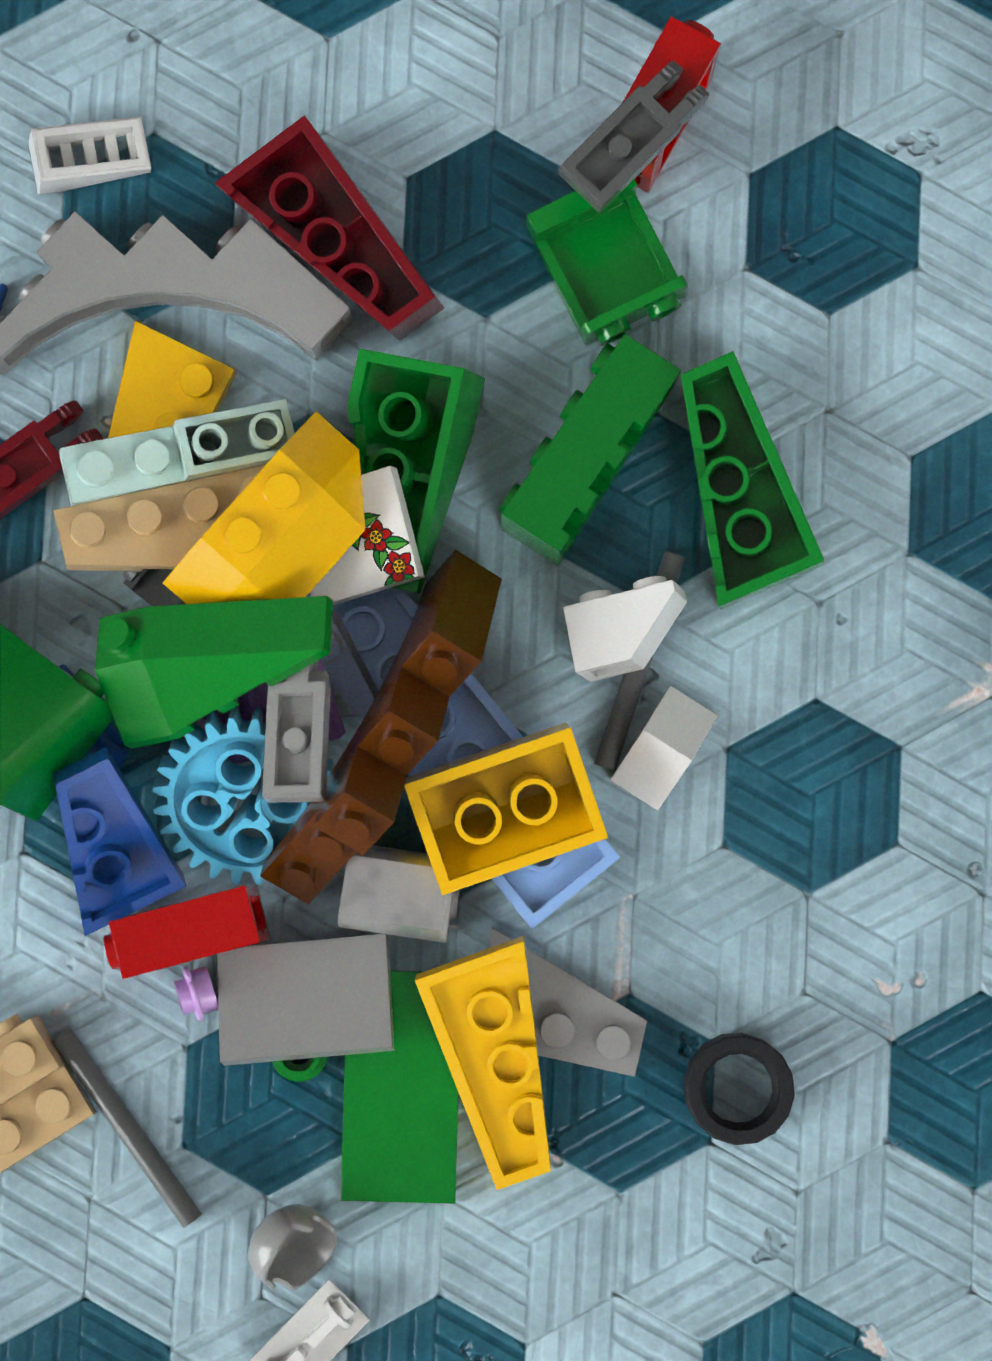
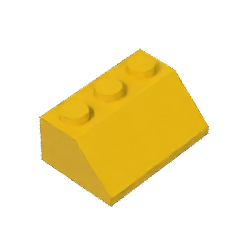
M566 722L406 777L404 787L442 895L608 838L571 727Z

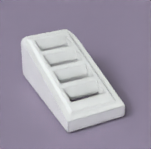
M141 116L30 129L29 150L38 194L62 192L151 172ZM126 136L130 159L120 160L116 137ZM103 140L107 162L98 163L94 142ZM81 145L84 165L75 166L72 146ZM59 149L62 167L52 168L49 151Z

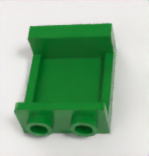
M635 179L601 213L596 211L577 191H574L526 215V230L585 346L597 340L600 341L602 346H605L606 343L611 344L621 339L624 334L627 335L631 332L629 324L649 315L651 321H656L670 315L681 307L679 300L685 297L688 287L683 275L677 276L636 196L637 183Z

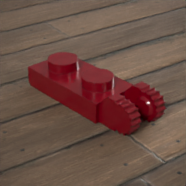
M73 400L65 403L38 423L35 420L0 444V519L64 474L59 450L55 448L48 437L60 433L82 416L81 414L84 413V410L77 401ZM93 428L79 434L64 447L103 440L104 438L97 428Z

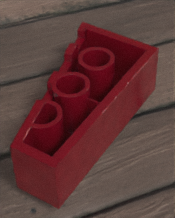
M305 115L214 183L235 203L399 341L444 309L426 281Z

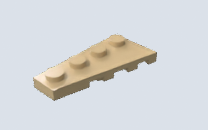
M266 464L53 510L67 570L142 572L143 569H175L203 534Z

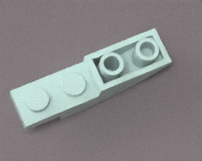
M283 399L175 420L173 426L62 447L59 450L71 506L264 465L270 461L295 433L287 400Z

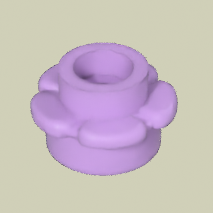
M186 966L183 968L184 979L174 982L183 1014L194 1012L197 1020L203 1021V1014L218 1010L214 988L206 966L191 971Z

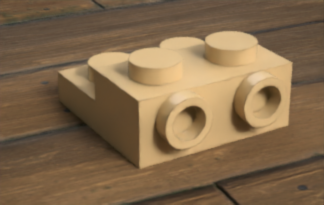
M15 1014L0 1023V1173L97 1113L71 1068L52 1043L53 1038L39 1016L29 1018L23 1022L20 1016Z

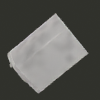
M373 845L364 855L356 852L346 863L338 913V927L446 943L449 928L457 929L456 925H450V919L456 920L460 890L445 895L441 894L427 853Z

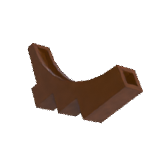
M455 549L424 586L418 607L401 648L379 692L337 764L327 777L326 802H310L287 835L265 860L260 877L309 904L356 852L364 855L394 823L407 775L439 740L450 696L482 662L502 578Z

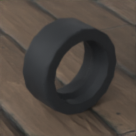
M742 1032L721 1034L702 1044L689 1060L683 1079L685 1103L698 1126L714 1139L733 1145L758 1143L775 1134L789 1117L795 1097L793 1074L783 1055L765 1040ZM743 1054L755 1058L765 1066L771 1077L772 1094L769 1104L759 1116L750 1121L731 1122L722 1119L712 1111L706 1100L704 1085L708 1072L717 1061L728 1055Z

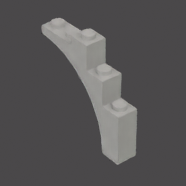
M74 211L66 221L59 219L53 223L41 239L43 246L37 251V254L46 266L50 268V271L45 276L39 274L33 277L20 292L19 299L21 302L6 317L0 315V373L4 376L36 347L73 325L113 311L152 305L194 306L240 316L282 335L316 361L354 320L350 307L251 218L241 229L238 226H234L222 236L215 247V252L218 254L211 259L163 215L154 224L148 222L141 226L128 243L130 250L123 255Z

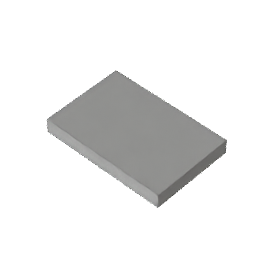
M386 934L245 946L217 954L220 1062L224 1066L395 1051L389 938Z

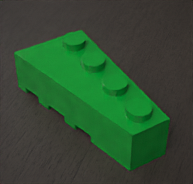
M626 334L622 336L616 347L606 343L590 368V372L596 375L584 393L578 389L573 393L559 416L565 422L553 439L548 436L544 438L529 462V465L533 467L522 485L514 484L498 510L502 513V531L558 566L673 390L682 370Z
M734 351L682 373L681 380L718 607L722 610L824 565L825 560Z

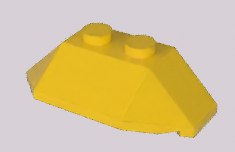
M316 411L279 449L203 534L165 579L163 584L186 604L306 597L365 531L359 449Z

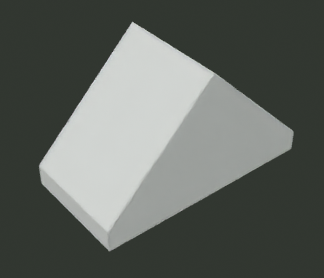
M670 686L610 781L658 811L692 762L718 715Z

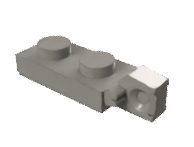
M318 661L274 686L268 685L262 790L263 799L268 803L326 802L331 687L329 686V674L327 671H318Z

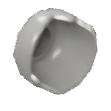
M301 1204L287 1205L267 1215L255 1229L247 1252L248 1261L254 1275L270 1289L276 1287L273 1282H278L290 1290H296L314 1277L331 1258L338 1243V1232L323 1215L312 1207Z

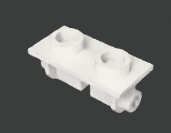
M329 1279L249 1361H331L370 1319Z

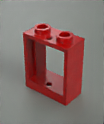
M671 16L623 102L639 86L644 88L667 64L674 60L683 68V72L675 86L657 101L670 113L690 90L699 85L705 90L708 88L712 81L721 43L714 39L713 33L704 25L693 20H685L683 23ZM689 120L681 127L680 133L634 178L638 188L649 193Z
M244 885L109 921L111 934L105 935L103 938L106 956L111 969L120 968L122 979L267 941L271 939L258 886Z

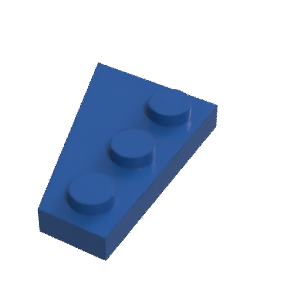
M106 747L54 772L55 786L85 936L109 925V921L121 919L186 887L182 870Z

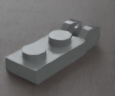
M674 60L667 64L644 88L639 86L558 169V174L599 213L680 133L681 127L701 108L710 95L699 85L690 90L670 113L664 109L657 101L675 86L683 72V68Z

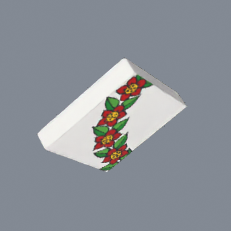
M388 466L361 475L365 531L310 592L311 597L328 596L333 600V605L425 578L396 467Z

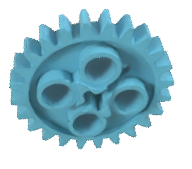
M235 707L231 709L227 723H222L220 718L214 712L208 714L205 723L206 731L193 723L195 730L184 735L186 740L182 738L172 740L168 750L170 755H162L157 769L162 775L156 776L152 792L160 795L156 799L153 812L157 815L166 816L160 828L161 835L178 833L172 848L174 853L182 852L189 848L193 851L189 864L191 868L197 867L206 860L212 863L210 869V878L215 879L225 868L231 870L233 884L238 885L243 872H251L255 883L262 885L263 878L260 877L265 860L287 835L310 802L268 803L263 799L262 795L263 778L260 782L257 796L250 794L264 770L266 723H263L261 708H255L250 721H243L239 710ZM235 754L244 755L253 764L239 766L234 764L228 757ZM328 759L327 777L333 770V759ZM200 795L210 796L219 804L206 806L199 803L195 797ZM236 799H245L236 811L233 821L224 831H217L216 829L232 815ZM255 828L260 830L265 836L253 838L245 835L241 830Z

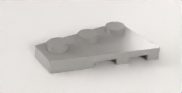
M492 927L488 948L512 939ZM526 948L538 1055L635 1077L647 1020Z

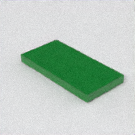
M390 970L395 1051L345 1055L340 1201L455 1204L459 1092L415 982L416 974L424 971Z

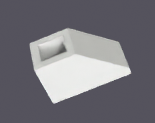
M653 576L634 582L632 590L612 594L611 590L591 591L579 596L580 603L564 606L575 672L589 682L644 669L686 605L685 591L673 580L667 581L664 576Z

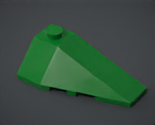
M328 596L149 606L100 618L95 673L124 745L133 749L180 739L187 733L195 730L193 725L195 721L215 710L224 714L238 706L237 698L263 683L274 686L329 655L333 600Z

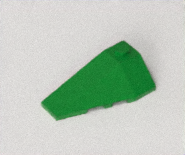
M359 348L347 405L349 424L353 425L355 446L359 449L361 475L388 466L397 468L426 578L474 433L485 378L461 367ZM425 578L392 588L420 594Z

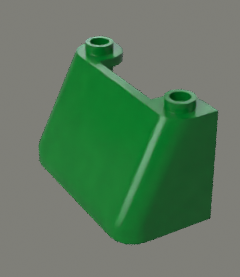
M0 624V805L37 822L57 795L54 772L84 758L111 722L113 715L107 700L102 697L104 693L99 680L81 668L78 669L74 676L70 675L2 624Z

